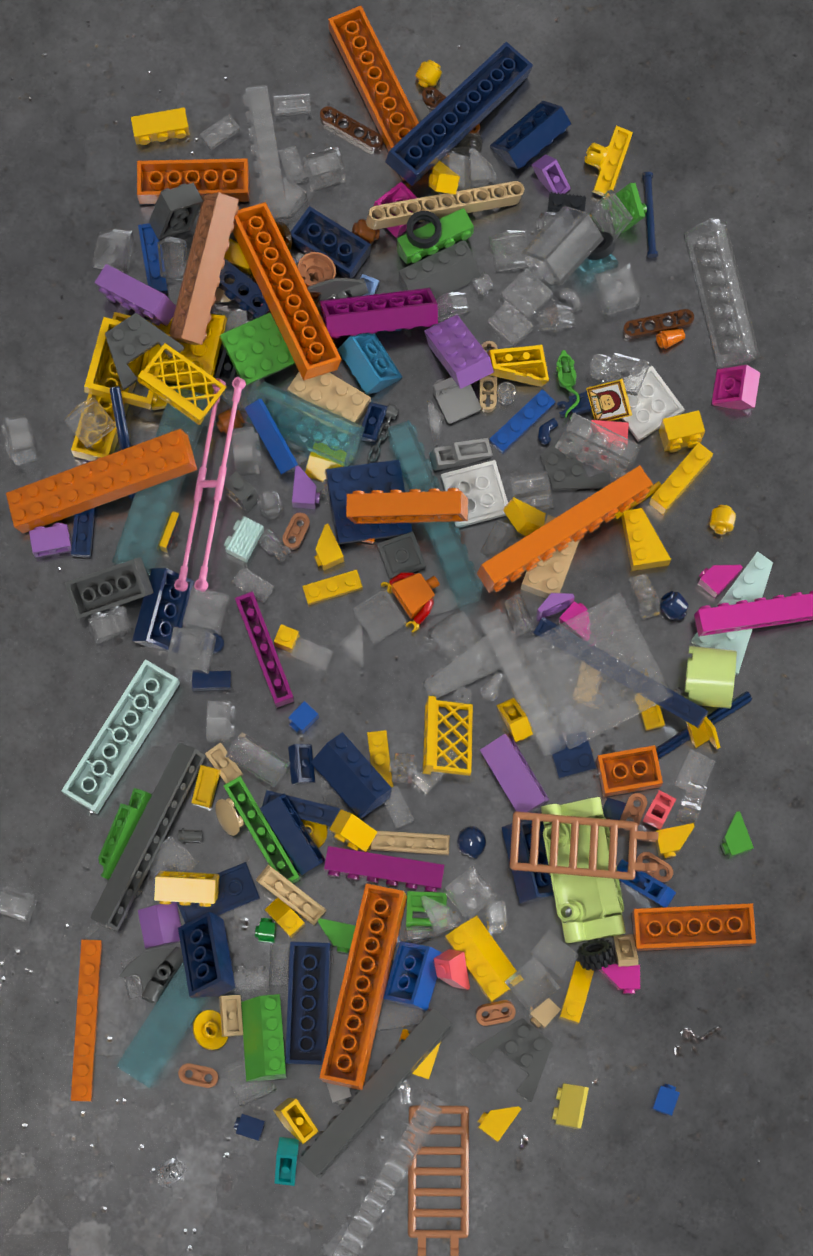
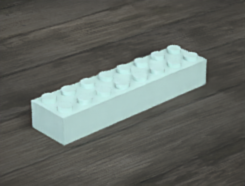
M146 659L144 660L61 790L64 795L95 814L99 813L180 685L178 678Z

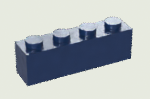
M285 793L260 808L276 838L280 840L286 855H289L293 861L292 865L297 872L303 875L325 861L324 856Z

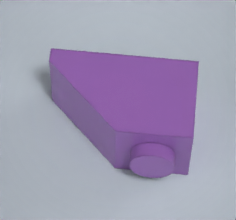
M545 154L532 164L539 181L549 192L565 194L571 189L557 159Z
M295 466L292 506L293 508L315 509L316 503L319 504L320 492H317L316 485L300 466Z

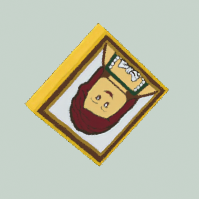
M623 378L586 388L594 420L612 421L632 415Z

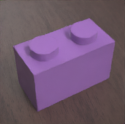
M56 523L52 525L53 527L48 528L39 526L29 531L32 553L35 558L71 551L72 542L67 524Z

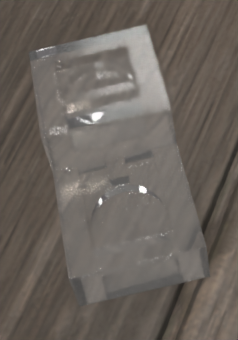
M691 781L688 782L676 817L677 821L686 824L694 823L695 826L708 787Z

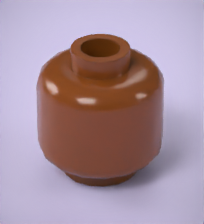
M360 219L357 223L353 224L352 233L369 244H373L374 240L379 238L380 229H370L366 224V220Z
M232 408L221 412L218 415L219 421L216 422L220 432L224 431L226 435ZM239 409L236 410L232 434L241 431L245 423Z

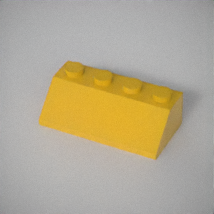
M478 916L461 924L445 936V940L453 950L464 952L467 971L490 1003L523 981Z

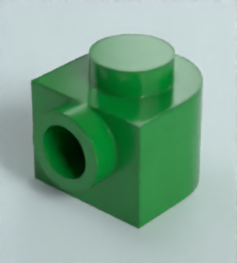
M261 918L259 926L255 928V938H258V942L275 943L277 923H272L273 919Z

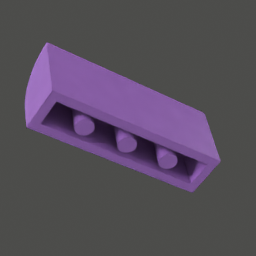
M505 733L480 749L516 811L531 812L549 801L548 796L510 734Z

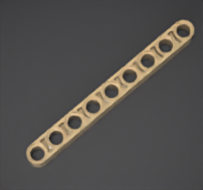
M518 181L456 191V195L445 193L377 205L370 208L366 224L370 229L377 230L405 225L409 217L419 211H429L438 218H442L462 208L467 213L511 206L520 202L524 193V186Z

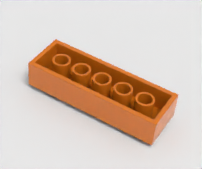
M248 158L137 161V197L139 204H156L162 190L167 188L173 189L181 184L191 183L195 184L202 200L205 195L219 192L239 199L238 202H249Z
M448 488V491L428 489V492H421L420 489H410L409 492L391 490L390 493H383L381 490H373L371 493L353 491V494H347L346 517L354 524L468 521V498L458 488Z
M753 903L641 908L632 911L636 951L753 946L756 944Z

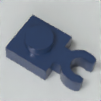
M587 391L579 393V404L570 411H573L574 416L592 411ZM576 395L569 396L570 402L560 401L557 403L558 408L565 407L564 411L559 412L561 417H565L566 411L576 402Z

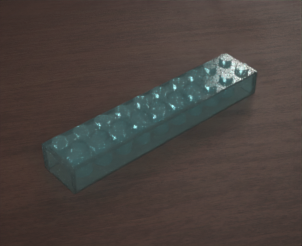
M180 389L181 395L184 398L193 397L191 390ZM194 392V393H195V397H196V396H204V394H200V393ZM207 399L196 400L197 407L204 411L208 406ZM167 403L155 438L181 428L188 435L194 454L206 416L202 423L198 425ZM186 474L136 492L112 560L114 566L141 557L148 577L150 576L151 569L155 567L161 550L159 546L170 515L175 509Z
M408 420L389 427L388 441L396 460L400 462L401 471L409 490L420 489L421 492H428V489H439V481L436 475H432L431 462L429 458L425 459L423 443L418 442V432L415 425L411 426ZM423 522L458 608L480 601L483 586L481 580L475 577L474 572L476 569L473 562L468 561V550L465 543L461 544L459 528L457 526L454 527L453 522Z

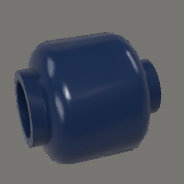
M670 591L661 598L660 608L669 619L680 620L687 615L686 611L689 604L679 592Z

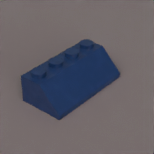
M541 101L494 141L490 147L508 166L519 169L524 167L532 157L538 155L540 150L546 145L551 144L555 137L564 133L567 127L571 125V122L562 106Z
M152 568L149 581L154 593L143 598L132 641L149 648L175 653L194 580L186 578L188 588L182 592L174 587L175 581L179 579L178 573L167 568Z
M343 732L327 742L311 761L315 769L359 819L390 799L391 786Z
M532 820L520 821L518 863H530ZM540 821L538 864L549 865L543 837L544 824L543 821ZM512 823L501 827L509 861ZM512 870L520 903L535 902L554 897L550 873Z
M209 911L178 927L189 997L221 996L236 988L224 920Z

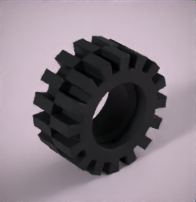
M594 939L593 942L590 940L588 943H583L577 949L580 965L583 969L595 971L598 968L601 970L602 967L607 968L608 964L612 965L615 962L613 944L609 940L600 939L598 941V939Z

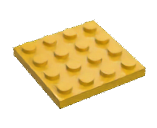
M211 314V320L207 324L205 331L207 333L206 339L202 342V345L180 343L184 347L180 354L212 377L222 342L219 336L224 333L227 317L224 315ZM173 317L167 327L162 324L159 326L154 323L152 324L164 333L169 334ZM159 344L145 352L140 372L146 368L160 350ZM165 354V358L168 359L167 361L173 360V358L169 359V357ZM185 363L176 364L178 373L188 371V365ZM174 364L166 365L164 375L175 373ZM155 366L149 370V373H151L152 375L154 373ZM192 374L193 384L204 382L202 375ZM189 375L178 376L180 385L191 384ZM176 377L165 378L166 383L177 384Z

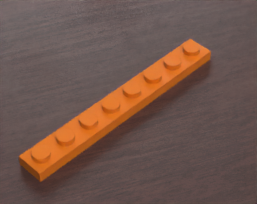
M81 940L71 1101L92 1102L102 951L101 940Z

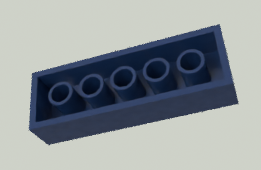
M290 942L285 1064H323L328 1044L331 943Z

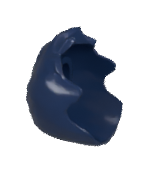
M475 826L463 828L457 838L458 848L462 854L477 859L486 846L485 834Z

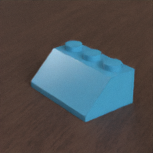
M375 333L350 336L338 348L343 360L346 361L352 374L356 377L366 394L377 393L402 378V375Z

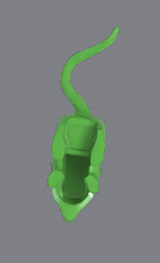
M562 350L556 368L559 385L575 394L577 398L576 402L566 411V418L568 413L579 404L580 396L578 392L571 388L576 384L574 360L565 350Z

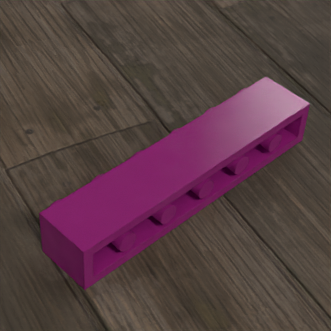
M253 591L236 597L235 601L276 708L294 702L293 694Z
M328 846L324 871L333 877H339L342 874L347 875V878L351 880H359L360 877L366 878L367 882L378 883L379 880L385 881L386 885L397 887L398 884H403L408 889L417 890V887L425 888L426 892H437V890L441 891L445 865Z

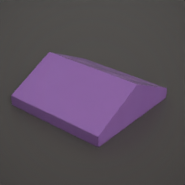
M551 593L537 610V622L542 617L547 618L567 609L573 603L574 595Z
M177 902L158 904L138 910L145 949L180 942L178 927L181 926Z

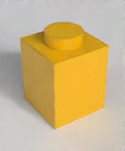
M281 624L274 639V646L293 654L300 637L299 631Z

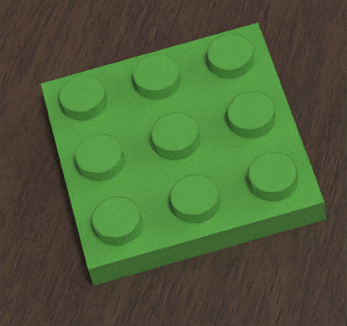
M271 313L219 336L238 376L245 380V386L295 364Z

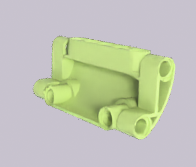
M600 797L563 805L550 804L541 807L542 814L606 819L603 814ZM543 821V837L549 864L552 822ZM560 823L557 866L569 867L571 824ZM579 825L577 868L589 869L590 825ZM599 826L596 869L608 870L609 827ZM550 873L557 914L562 922L565 943L588 941L626 933L622 915L624 903L619 879ZM568 907L572 910L570 917L566 916V909Z

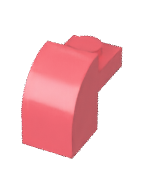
M659 790L643 822L661 830L676 798Z

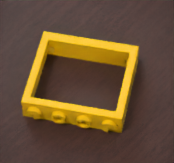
M103 317L84 385L85 393L111 399L110 388L95 384L106 344L105 333L122 321ZM165 352L161 355L162 362L168 360L165 358ZM155 366L153 375H160L161 367ZM150 390L147 397L121 391L123 403L150 410L152 404H156L158 398Z

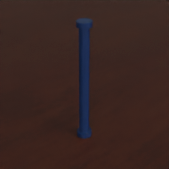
M644 172L642 173V178L645 185L649 249L647 257L656 258L658 257V251H656L652 194L653 173Z

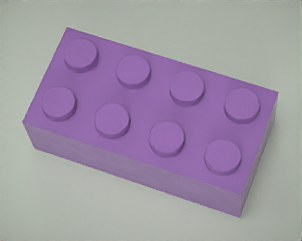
M105 264L95 281V284L99 287L98 291L106 295L108 300L113 303L116 301L121 303L120 305L129 311L133 309L135 313L143 318L145 316L150 318V321L157 326L162 324L167 327L174 316L176 305L165 294Z
M458 315L424 330L430 349L460 389L494 373L489 355Z

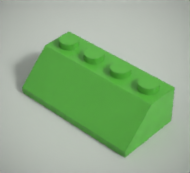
M462 208L440 218L442 224L441 237L439 242L433 247L420 249L409 242L406 234L398 237V255L406 264L410 262L416 263L422 257L433 255L443 247L448 248L454 245L456 241L470 238L474 232V226L465 209ZM429 223L414 230L413 233L418 238L427 239L434 235L435 227L432 223Z
M280 994L263 995L242 1001L246 1082L285 1079L286 1065Z

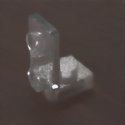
M642 574L629 578V583L639 602L641 618L646 619L659 615V598L648 575Z

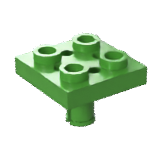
M629 183L608 199L617 233H624L645 217L647 207L644 203H641L636 183Z

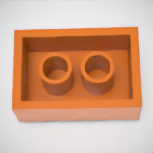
M655 745L602 754L596 758L603 797L659 788L663 784Z

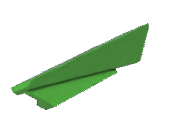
M134 788L129 805L120 804L98 858L99 864L104 869L101 877L110 879L152 794Z

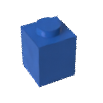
M304 701L288 717L289 726L296 733L300 731L304 734L319 718V715Z
M666 1083L664 1086H659L651 1109L672 1116L680 1092L675 1091L676 1087Z

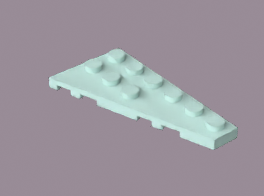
M757 552L719 604L729 603V605H734L738 601L747 600V602H754L755 599L762 598L773 562ZM752 629L698 636L697 632L691 642L697 647L737 651L735 674L738 675Z

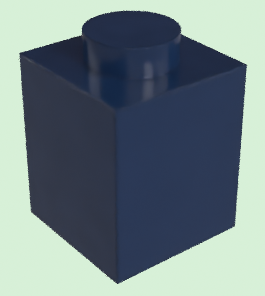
M242 1114L241 1118H236L234 1129H237L236 1134L260 1141L266 1121Z

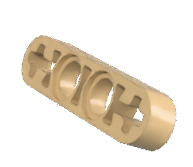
M486 341L482 344L485 351L487 347H491V350L498 349L493 341ZM491 375L480 379L479 403L481 410L486 413L494 411L497 402V377ZM486 381L493 383L494 387L491 390H486L483 387ZM486 395H490V403H493L490 404V407H486Z

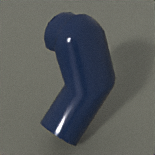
M555 418L540 426L538 439L541 440L542 444H548L551 441L549 437L550 431L558 426Z

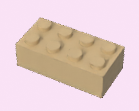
M298 372L287 389L289 398L349 434H352L371 402V397L330 372L304 381L300 372Z
M548 515L545 524L552 521L556 517ZM572 541L562 552L557 550L552 554V558L546 562L541 560L536 564V568L526 572L521 590L546 599L551 593H560L579 541Z

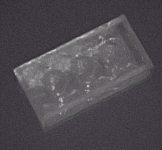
M573 413L562 429L555 448L619 479L627 474L634 465L641 445Z

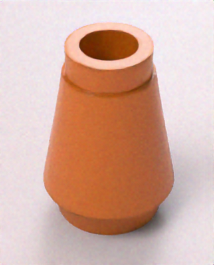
M683 329L660 331L656 335L658 346L665 349L685 339Z

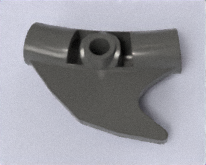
M334 278L307 287L309 292H320L318 298L313 300L320 315V301L368 294L364 278L358 280Z
M176 946L175 948L144 952L134 959L121 972L119 977L124 978L137 975L141 980V998L149 1003L157 1004L170 980L184 964L182 950Z

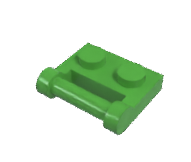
M407 891L406 927L433 926L446 929L447 893ZM413 912L440 913V919L412 918Z

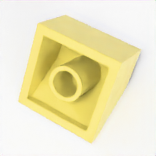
M564 1083L562 1088L558 1087L556 1099L559 1100L558 1108L554 1107L552 1115L556 1125L581 1129L588 1087Z

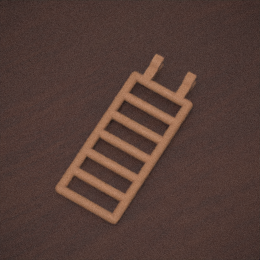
M516 811L513 813L510 868L519 871L634 880L636 871L653 874L657 871V863L636 862L637 840L656 842L658 840V832L638 831V824L633 821ZM520 819L532 820L530 863H518ZM540 821L552 822L549 865L538 864ZM560 823L571 824L569 867L557 866ZM579 825L591 826L589 869L577 868ZM599 826L610 827L608 870L596 869ZM618 828L630 829L628 872L616 871Z
M412 1105L409 1107L408 1236L410 1238H418V1256H426V1238H450V1256H459V1238H467L469 1236V1108L467 1106ZM417 1114H461V1126H417ZM417 1134L461 1135V1147H418ZM416 1155H461V1168L416 1167ZM416 1175L461 1176V1188H416ZM416 1196L461 1197V1209H416ZM416 1217H461V1230H416Z

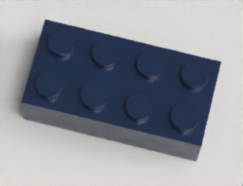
M311 206L307 208L290 232L293 246L306 254L319 252L327 255L333 261L336 273L344 278L353 279L371 254V244Z

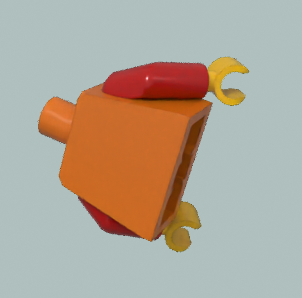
M401 572L390 579L389 582H382L381 587L388 586V589L383 593L390 594L393 592L409 618L414 619L407 622L406 627H409L412 623L414 629L411 632L417 631L419 624L426 619L434 605L435 594L432 590L438 587L440 583L435 576L425 580L421 573Z

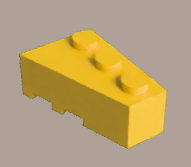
M543 345L495 349L487 352L494 373L490 374L491 376L543 387L549 382Z
M632 509L623 512L621 519L631 571L669 566L671 558L643 509Z

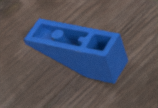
M622 859L617 866V871L628 872V862ZM636 871L634 880L619 879V881L661 907H668L676 894L669 886L645 872Z

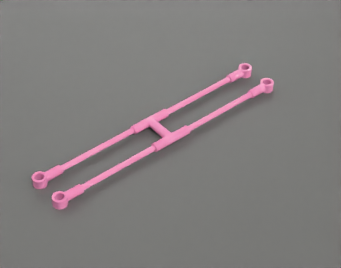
M240 377L234 378L232 382L234 387L233 405L217 480H205L207 458L220 397L212 407L202 465L199 468L196 483L195 502L183 565L180 568L179 579L174 584L175 589L182 592L188 588V582L186 581L187 565L203 488H215V501L203 566L200 568L199 579L194 584L195 589L201 592H205L208 588V582L206 581L207 565L219 501H221L227 471L226 463L237 404L240 402L241 391L246 385L245 380ZM216 378V380H218L219 382H221L223 385L226 386L225 381H223V380H221V379H219V378ZM212 385V387L214 388L213 394H217L220 388L216 385Z

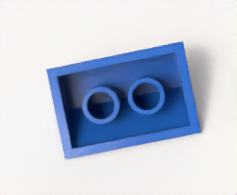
M400 941L386 986L384 999L427 1011L437 980L434 958L442 952L430 946Z

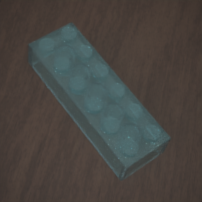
M263 382L255 389L251 404L262 398L285 440L344 467L348 466L355 459L365 427L269 383ZM247 415L246 422L253 424L250 417Z
M183 963L116 1065V1067L150 1089L154 1087L192 1028L196 1016L202 1012L211 998L189 997Z

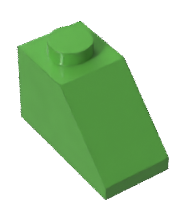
M740 811L733 815L722 839L723 843H721L724 854H728L729 858L749 852L754 848Z
M319 918L318 924L332 946L337 948V952L348 954L356 926Z

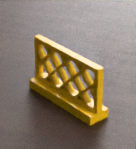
M164 343L146 368L138 375V382L198 425L202 423L204 417L227 388L166 343ZM165 350L172 354V361L162 362L161 355ZM185 363L188 365V371L178 373L176 364ZM174 364L175 373L164 375L163 365ZM154 366H160L162 375L154 376L149 373V370ZM192 374L202 375L204 382L193 384ZM189 375L191 384L180 386L178 376ZM176 377L177 386L169 387L165 383V378ZM207 385H216L220 390L217 394L208 395ZM205 386L206 395L195 397L194 387ZM191 388L193 397L184 398L181 395L180 389ZM207 399L208 406L204 411L197 407L196 400Z
M428 696L425 704L423 774L441 772L471 775L473 704L436 700L434 696ZM446 707L450 713L443 716L438 711V708ZM459 709L468 710V716L462 719L457 711ZM451 715L459 721L454 726L447 720ZM442 722L449 728L444 734L438 729V725ZM461 724L467 729V733L463 736L456 730ZM451 732L459 738L454 743L446 737ZM442 739L449 746L444 751L437 745ZM460 742L467 747V750L463 753L456 747ZM451 749L458 755L453 761L446 755ZM443 757L449 764L445 767L437 766V760ZM462 759L467 764L466 769L459 768L455 763Z

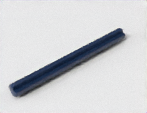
M119 386L110 388V395L121 451L131 447L121 389ZM139 491L128 495L129 498L138 497Z
M746 691L732 700L731 709L719 708L706 717L714 725L752 700V696ZM688 728L656 747L658 759L691 739Z

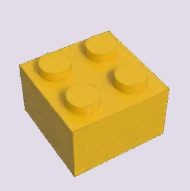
M699 410L664 418L659 428L664 452H676L686 446L693 448L698 442L701 443L705 433Z

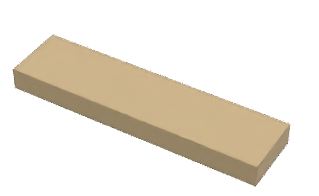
M377 831L376 836L371 842V851L449 855L450 835Z
M267 865L256 879L258 883L313 925L317 923L318 919L326 911L324 907L270 865Z

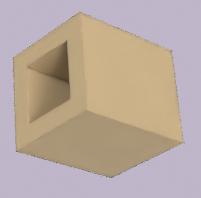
M546 996L529 1014L532 1017L530 1021L538 1028L540 1026L545 1028L561 1009Z

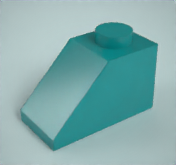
M279 1137L274 1184L295 1186L299 1154L298 1139Z

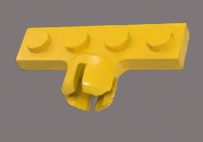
M616 125L608 147L597 143H592L589 146L584 161L599 170L593 193L608 199L611 197L633 132Z

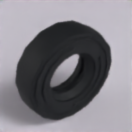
M607 232L594 233L588 236L582 244V251L586 258L590 260L604 259L615 249L614 238ZM598 244H604L600 248L592 249L594 246Z

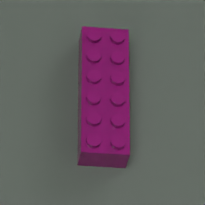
M430 288L320 301L321 318L331 338H339L343 335L356 336L360 333L374 334L378 331H395L401 328L412 329L417 326L430 327L433 324H438V304Z

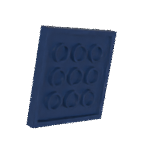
M399 460L325 470L338 544L395 537L413 532L411 523L354 524L346 517L347 494H353V491L371 493L373 490H381L383 493H390L391 490H402V492H405Z

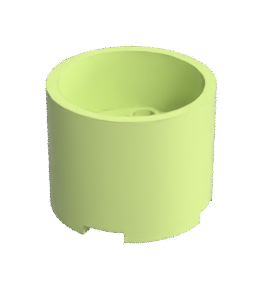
M689 646V653H692V658L687 660L685 692L688 693V697L685 698L699 706L731 709L737 651Z

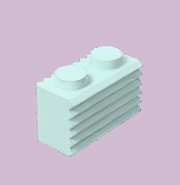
M243 516L241 521L238 519L233 528L235 532L232 537L228 536L224 546H226V553L247 563L260 537L264 533V526Z

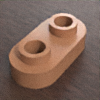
M296 513L291 518L283 535V544L286 548L294 550L300 547L310 527V520L306 514ZM300 521L304 523L301 527L297 525ZM291 538L296 539L294 543L289 542Z
M640 793L632 794L626 803L620 820L626 821V819L630 818L639 826L647 807L646 797ZM634 801H639V802H640V806H639V807H635V806L633 805V802H634Z
M643 852L637 857L636 862L642 863L644 859H647L649 863H657V871L654 874L647 873L648 875L662 883H666L672 878V867L654 854ZM664 870L666 876H660L659 871Z
M502 1000L480 1005L476 1009L475 1015L479 1024L488 1026L512 1020L516 1011L512 1002ZM507 1007L508 1010L506 1012H502V1008ZM484 1011L489 1012L487 1016H482Z
M190 1063L182 1065L178 1072V1076L183 1083L204 1088L214 1087L219 1079L218 1073L214 1069ZM188 1070L193 1072L190 1078H187L185 1075ZM208 1074L212 1075L210 1082L205 1080V1076Z

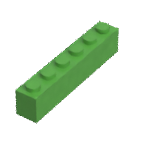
M241 776L225 784V791L234 802L235 808L242 817L267 863L293 884L299 881V875Z

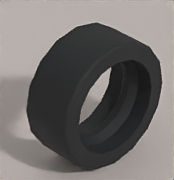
M416 212L408 219L406 227L407 238L417 248L427 249L433 247L440 240L442 224L440 219L432 212ZM419 221L431 222L435 227V233L427 239L418 238L413 233L414 225Z

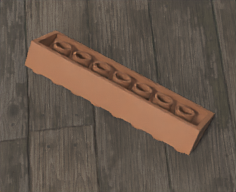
M219 192L205 195L203 198L169 332L170 337L177 342L202 345V342L206 339L207 333L205 331L207 324L211 320L210 311L216 300L215 291L220 284L219 275L225 264L224 255L229 248L228 240L234 229L233 220L239 209L237 205L239 199Z

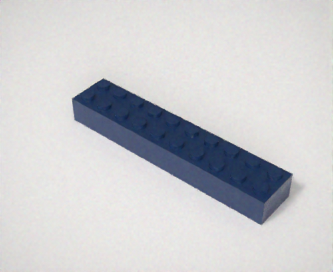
M505 42L389 151L385 163L413 186L529 76L533 64L508 42Z

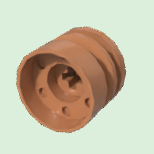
M319 252L305 254L297 265L306 287L334 279L336 275V267L333 261L327 255ZM309 292L313 300L320 295V292Z

